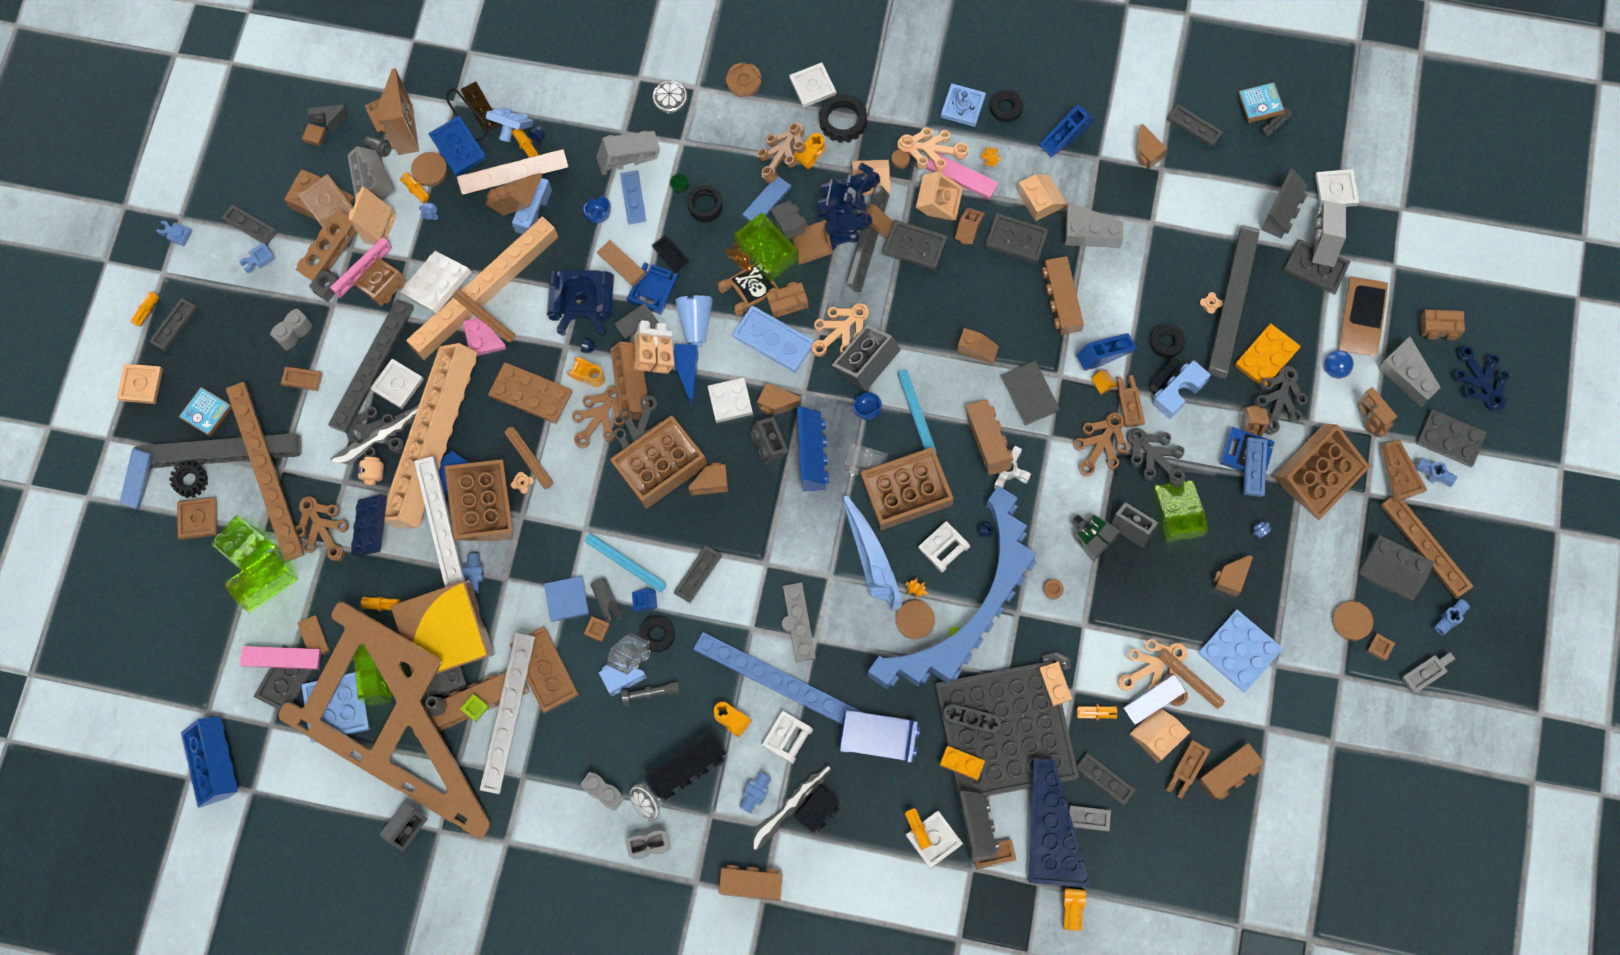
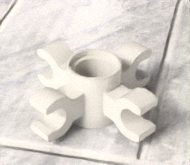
M1017 446L1013 448V461H1011L1013 470L1011 472H1000L994 489L998 486L1003 488L1006 480H1010L1013 477L1027 484L1031 474L1017 468L1016 463L1021 454V448Z

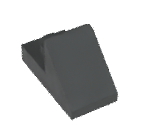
M343 104L308 108V116L311 121L317 124L326 122L330 133L348 117V112Z

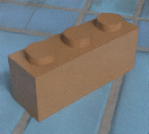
M1248 743L1198 780V783L1212 801L1216 798H1219L1221 801L1230 794L1228 789L1232 786L1237 789L1246 782L1244 777L1248 774L1253 777L1262 769L1259 766L1264 762Z
M727 865L726 869L721 868L719 894L781 901L784 876L779 874V870L767 869V873L759 872V868L747 867V871L739 870V866Z

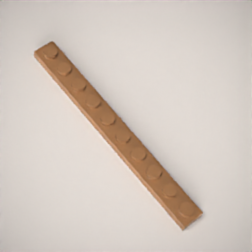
M241 382L228 387L226 391L283 559L287 563L305 556L245 382Z

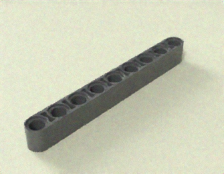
M1245 225L1240 227L1207 372L1212 377L1226 380L1260 234V229Z
M279 434L264 436L272 459L301 455L300 435ZM243 438L134 447L152 453L149 469L180 466L179 463L181 462L185 465V461L195 462L198 465L250 461Z

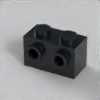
M820 787L794 818L813 836L816 832L820 834L827 826L825 823L829 817L834 818L839 812L838 806L840 802L824 788Z

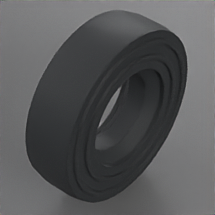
M1002 90L996 93L991 100V113L1001 122L1015 121L1022 113L1023 101L1016 92ZM1003 101H1010L1013 103L1014 108L1009 112L1001 110L1000 104Z
M1161 325L1151 335V348L1160 357H1175L1184 348V334L1175 325ZM1170 335L1174 338L1175 344L1172 347H1164L1160 341L1161 337Z
M652 617L642 624L639 637L647 650L662 652L672 645L675 631L673 625L667 619ZM655 627H660L665 632L664 638L658 642L650 639V631Z

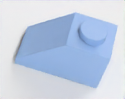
M612 663L607 664L599 672L611 696L647 678L642 670L618 663L614 665Z

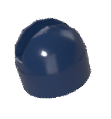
M536 126L530 130L529 135L536 142H540L544 138L545 133L542 127Z
M584 338L581 352L586 354L593 352L595 343L588 338Z
M982 522L978 526L977 533L982 538H988L993 533V527L989 522ZM981 526H985V527L988 528L990 531L988 532L986 529H984V528L981 527Z

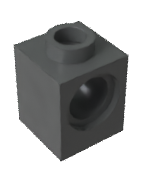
M322 269L309 287L314 294L329 302L335 295L330 287L339 277L331 271L328 273ZM330 282L328 286L323 287L325 283Z

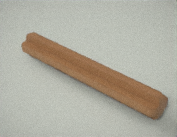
M460 289L454 292L452 297L507 342H511L516 335L464 292Z
M514 427L507 428L505 435L544 489L550 488L553 485V481Z
M1165 649L1161 652L1159 659L1215 708L1219 709L1223 706L1225 700L1168 650Z

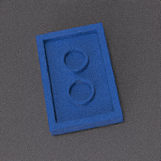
M460 116L428 133L456 177L487 160L486 155Z

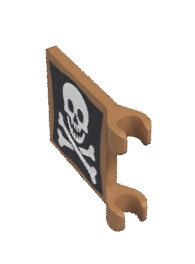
M759 261L731 278L718 283V290L721 293L733 287L743 300V302L734 306V312L737 316L743 314L752 305L754 306L766 299V293L770 289L778 287Z

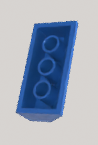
M797 407L803 492L826 490L825 484H829L828 472H824V466L828 465L827 454H823V447H827L826 436H822V429H826L825 418H821L820 411Z
M220 717L197 719L181 732L198 808L228 799L238 792V783L234 777L233 763L228 752L229 745L224 735L225 728Z

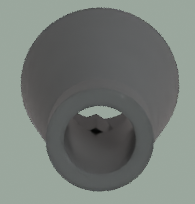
M367 136L364 140V144L370 149L376 150L380 157H386L391 152L392 147L388 140Z
M431 696L426 700L427 711L430 715L437 717L446 711L447 704L443 698Z

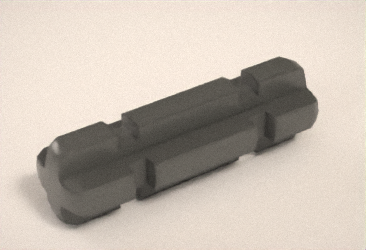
M1284 108V114L1275 116L1268 124L1262 127L1261 132L1265 136H1269L1273 133L1272 131H1275L1285 120L1291 117L1292 112L1288 108Z

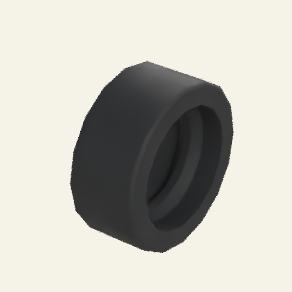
M707 185L699 186L691 191L687 199L689 212L697 221L711 222L717 219L722 212V198L714 187ZM711 196L715 199L716 205L709 212H700L694 206L697 198Z

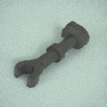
M678 682L656 688L645 687L644 690L629 692L628 689H622L623 706H630L633 699L644 697L650 699L655 695L679 693Z

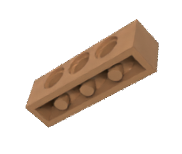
M337 209L329 217V222L325 228L320 230L316 241L309 246L304 258L299 260L296 271L311 281L316 278L322 269L326 272L330 271L357 232L347 215ZM340 228V232L334 235L335 230ZM329 243V248L324 250V246ZM319 258V262L313 265L315 259Z

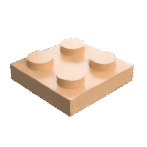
M124 364L117 399L125 402L156 404L163 369L158 366Z

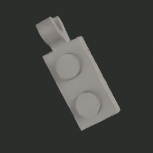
M1451 652L1440 660L1435 655L1401 679L1410 691L1415 694L1447 673L1448 671L1444 666L1455 660V657Z
M1069 806V813L1074 828L1110 831L1111 810Z

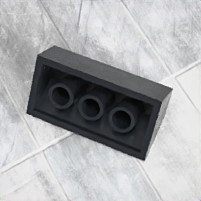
M710 731L643 777L660 802L663 800L667 802L675 797V792L682 789L683 791L692 785L691 781L697 777L699 779L705 777L709 773V769L714 766L717 768L726 762L725 758L728 756L714 733Z

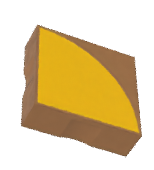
M462 581L391 606L399 634L442 660L436 674L495 655L487 630L480 617L479 605L471 581ZM410 665L411 671L413 673L414 668Z

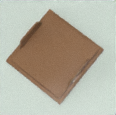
M827 220L806 226V233L793 238L799 265L833 254L830 235L826 231Z

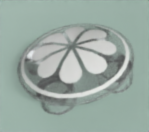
M667 80L655 87L652 93V100L659 110L671 115L684 107L688 101V93L685 86L680 82Z
M643 782L632 786L629 795L634 809L644 819L649 821L656 820L662 807L661 799L654 796Z

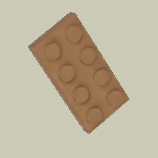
M504 362L488 395L490 398L557 425L573 391L570 388Z

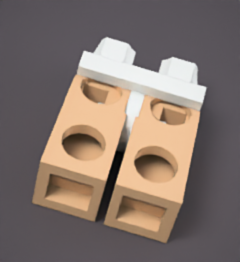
M640 321L637 332L634 335V370L650 372L652 369V372L668 374L674 367L672 331H668L666 323H657L655 329H650L649 321Z

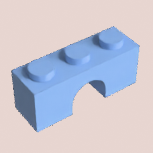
M541 178L530 206L516 212L512 224L517 233L524 234L538 221L541 204L546 206L552 192L549 180Z
M1194 360L1190 364L1186 363L1179 371L1181 374L1177 378L1173 376L1167 383L1168 387L1165 390L1160 389L1154 396L1153 406L1169 420L1174 417L1185 403L1178 390L1187 388L1196 394L1208 382L1211 376Z

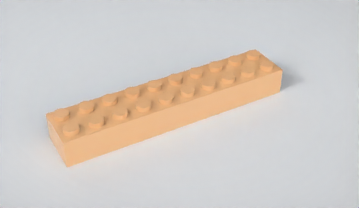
M460 343L439 347L387 497L384 523L397 529L418 528L423 520L422 515L425 504L414 461L434 456L439 471L442 456L447 449L448 438L453 431L452 426L459 414L460 403L464 399L466 385L470 381L472 368L476 364L477 352Z

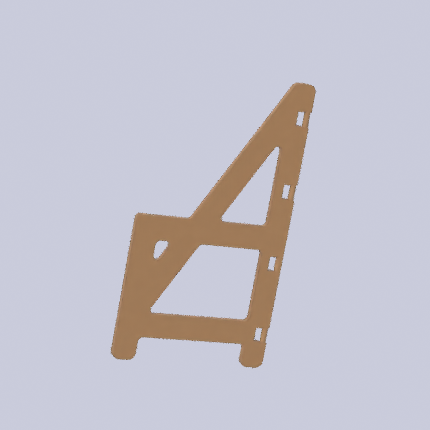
M337 603L331 616L334 621L343 625L345 630L305 706L300 708L294 703L287 702L282 706L278 714L279 719L394 789L408 795L414 801L446 820L463 828V830L476 838H483L487 834L491 822L422 704V699L442 660L347 603ZM361 644L365 645L396 699V705L372 749L360 744L322 720L324 712ZM401 662H406L414 668L411 677L406 676L401 667ZM302 720L309 723V730L299 725ZM408 726H411L445 784L447 793L439 791L391 762V757ZM353 751L362 755L360 761L351 756ZM405 782L415 787L413 792L403 787ZM458 813L468 818L465 824L455 818Z

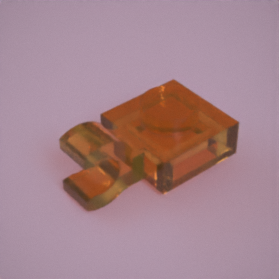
M732 243L734 249L729 251L726 248L725 252L729 258H732L747 273L752 269L749 263L750 257L746 252H741L736 243Z

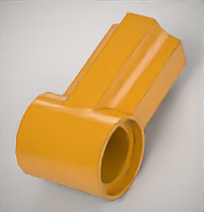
M1064 889L1063 907H1065L1063 929L1082 931L1086 890Z

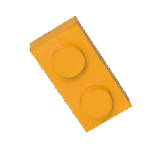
M947 746L940 766L978 781L985 761Z

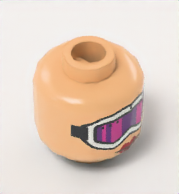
M364 457V460L359 462L358 478L363 480L365 485H375L376 482H380L383 479L384 464L380 462L379 458Z

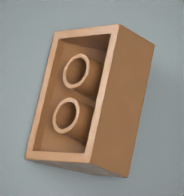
M540 173L491 189L487 195L486 205L502 215L528 208L542 175Z

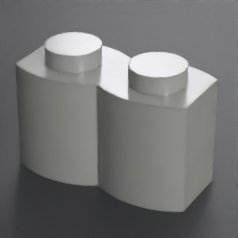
M294 309L285 317L283 322H280L272 329L270 335L286 351L291 349L300 337H303L311 330L312 324L300 310Z
M589 772L581 783L582 788L590 796L599 799L604 806L611 810H617L624 800L623 795L617 788L606 784L595 773Z
M654 831L646 836L638 835L626 840L628 855L633 859H642L651 853L662 854L671 849L669 837L665 831Z

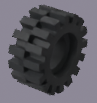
M185 461V465L181 462L179 463V468L175 466L174 469L176 471H171L170 473L173 477H169V481L172 482L170 485L174 491L186 498H189V496L195 498V494L201 495V489L205 491L204 485H208L206 481L208 476L198 464ZM189 473L194 474L195 481L193 484L184 486L182 483L183 478Z

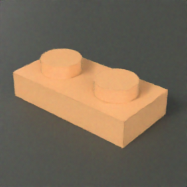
M1059 662L1039 668L1052 707L1072 701Z

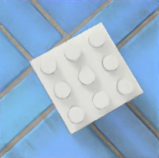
M434 251L405 284L400 293L411 301L437 314L472 272L466 266Z

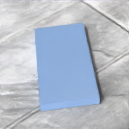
M753 305L732 334L733 338L794 373L797 372L811 351L812 344L815 342L813 339Z

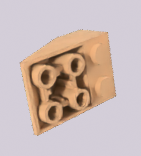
M361 187L360 192L356 194L355 205L349 212V220L363 243L375 245L382 237L387 240L396 217L390 206L365 187Z

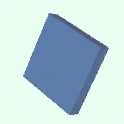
M583 576L544 584L551 622L590 615Z

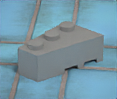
M641 131L634 134L625 133L618 136L608 135L602 138L596 158L602 175L608 174L607 170L617 167L618 170L624 169L623 166L634 163L639 165L657 159L660 147L654 131Z
M356 147L347 155L355 197L360 192L361 187H365L381 200L394 190L376 150Z
M1324 200L1322 206L1318 207L1316 212V218L1318 219L1315 226L1316 235L1312 263L1334 267L1346 239V205Z
M1068 202L1065 221V245L1121 247L1123 241V221Z
M1411 337L1405 340L1379 367L1383 374L1421 408L1441 388Z

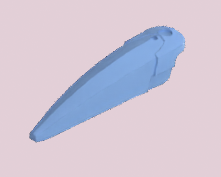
M843 496L844 509L857 545L868 593L871 598L887 601L891 611L899 610L902 607V601L886 555L862 513L848 496Z

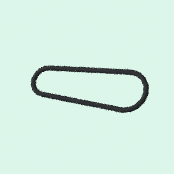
M456 88L449 89L446 93V101L456 117L459 115L448 99L451 91H455L483 123L484 134L479 139L474 138L477 142L481 141L487 133L485 121Z

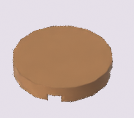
M738 63L732 66L726 76V85L729 91L739 97L754 95L761 86L759 69L752 64Z
M434 152L420 154L411 165V173L414 180L420 182L422 186L434 187L444 181L447 176L448 166L445 159L440 154Z
M919 600L904 603L898 610L896 625L899 632L906 638L912 640L925 638L933 630L935 615L932 608L926 603Z
M1345 602L1333 614L1332 623L1334 630L1345 640H1361L1369 635L1373 628L1374 620L1372 613L1359 602Z

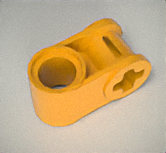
M813 133L804 142L806 146L805 151L802 153L795 151L794 153L797 162L807 169L811 168L825 151V139L822 134Z
M575 357V363L571 371L567 372L568 376L593 387H600L605 383V375L598 365L592 364L580 357ZM594 374H599L597 378H592Z
M720 702L714 707L715 719L739 738L752 722L745 714L737 711L726 702ZM726 709L727 715L719 716V710L723 711Z

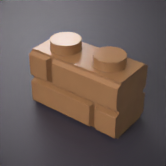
M791 282L784 288L779 289L775 287L766 293L767 302L774 318L809 308L802 283Z
M1424 310L1420 316L1421 336L1427 337L1430 340L1438 339L1439 337H1447V340H1457L1465 331L1464 312Z

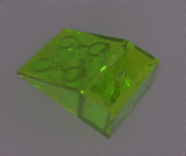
M1193 480L1185 481L1180 487H1174L1171 484L1154 486L1166 542L1205 536L1208 526Z
M237 515L211 543L214 548L252 579L264 567L259 562L272 547L277 551L279 550Z

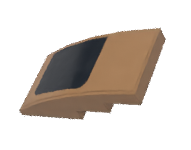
M1349 277L1342 312L1343 319L1338 350L1377 357L1384 320L1388 282Z

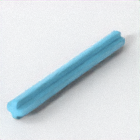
M901 370L898 372V377L924 450L933 447L936 453L908 370Z
M592 533L586 536L585 542L657 591H664L667 586L664 581Z

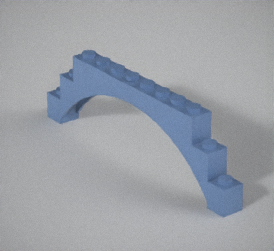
M998 486L988 499L986 507L991 510L998 538V562L991 590L977 613L957 633L932 648L902 657L882 658L879 656L868 671L869 678L887 690L890 685L894 687L900 678L898 674L919 687L921 682L925 684L931 673L948 684L952 680L956 681L962 672L960 668L963 663L965 665L969 663L973 656L970 654L972 650L979 648L984 640L981 638L985 632L989 633L994 626L992 621L995 616L998 618L1001 616L1005 609L1003 607L1006 600L1008 602L1011 601L1016 593L1013 590L1017 585L1019 587L1026 579L1024 574L1027 570L1031 571L1037 562L1034 560L1036 553L1021 544L1027 536L1025 532L1027 525L1012 516L1018 508L1016 505L1018 498Z

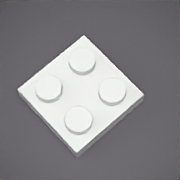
M823 63L789 75V79L803 108L836 95V90Z
M1353 169L1316 172L1315 179L1320 207L1324 200L1344 204L1346 207L1358 206L1359 198Z
M391 359L370 389L395 406L403 409L424 379L422 376Z
M744 378L708 386L716 423L753 414Z
M939 811L922 822L923 826L926 825L925 830L933 844L932 846L920 850L914 833L912 834L910 831L906 834L908 840L930 869L963 845Z

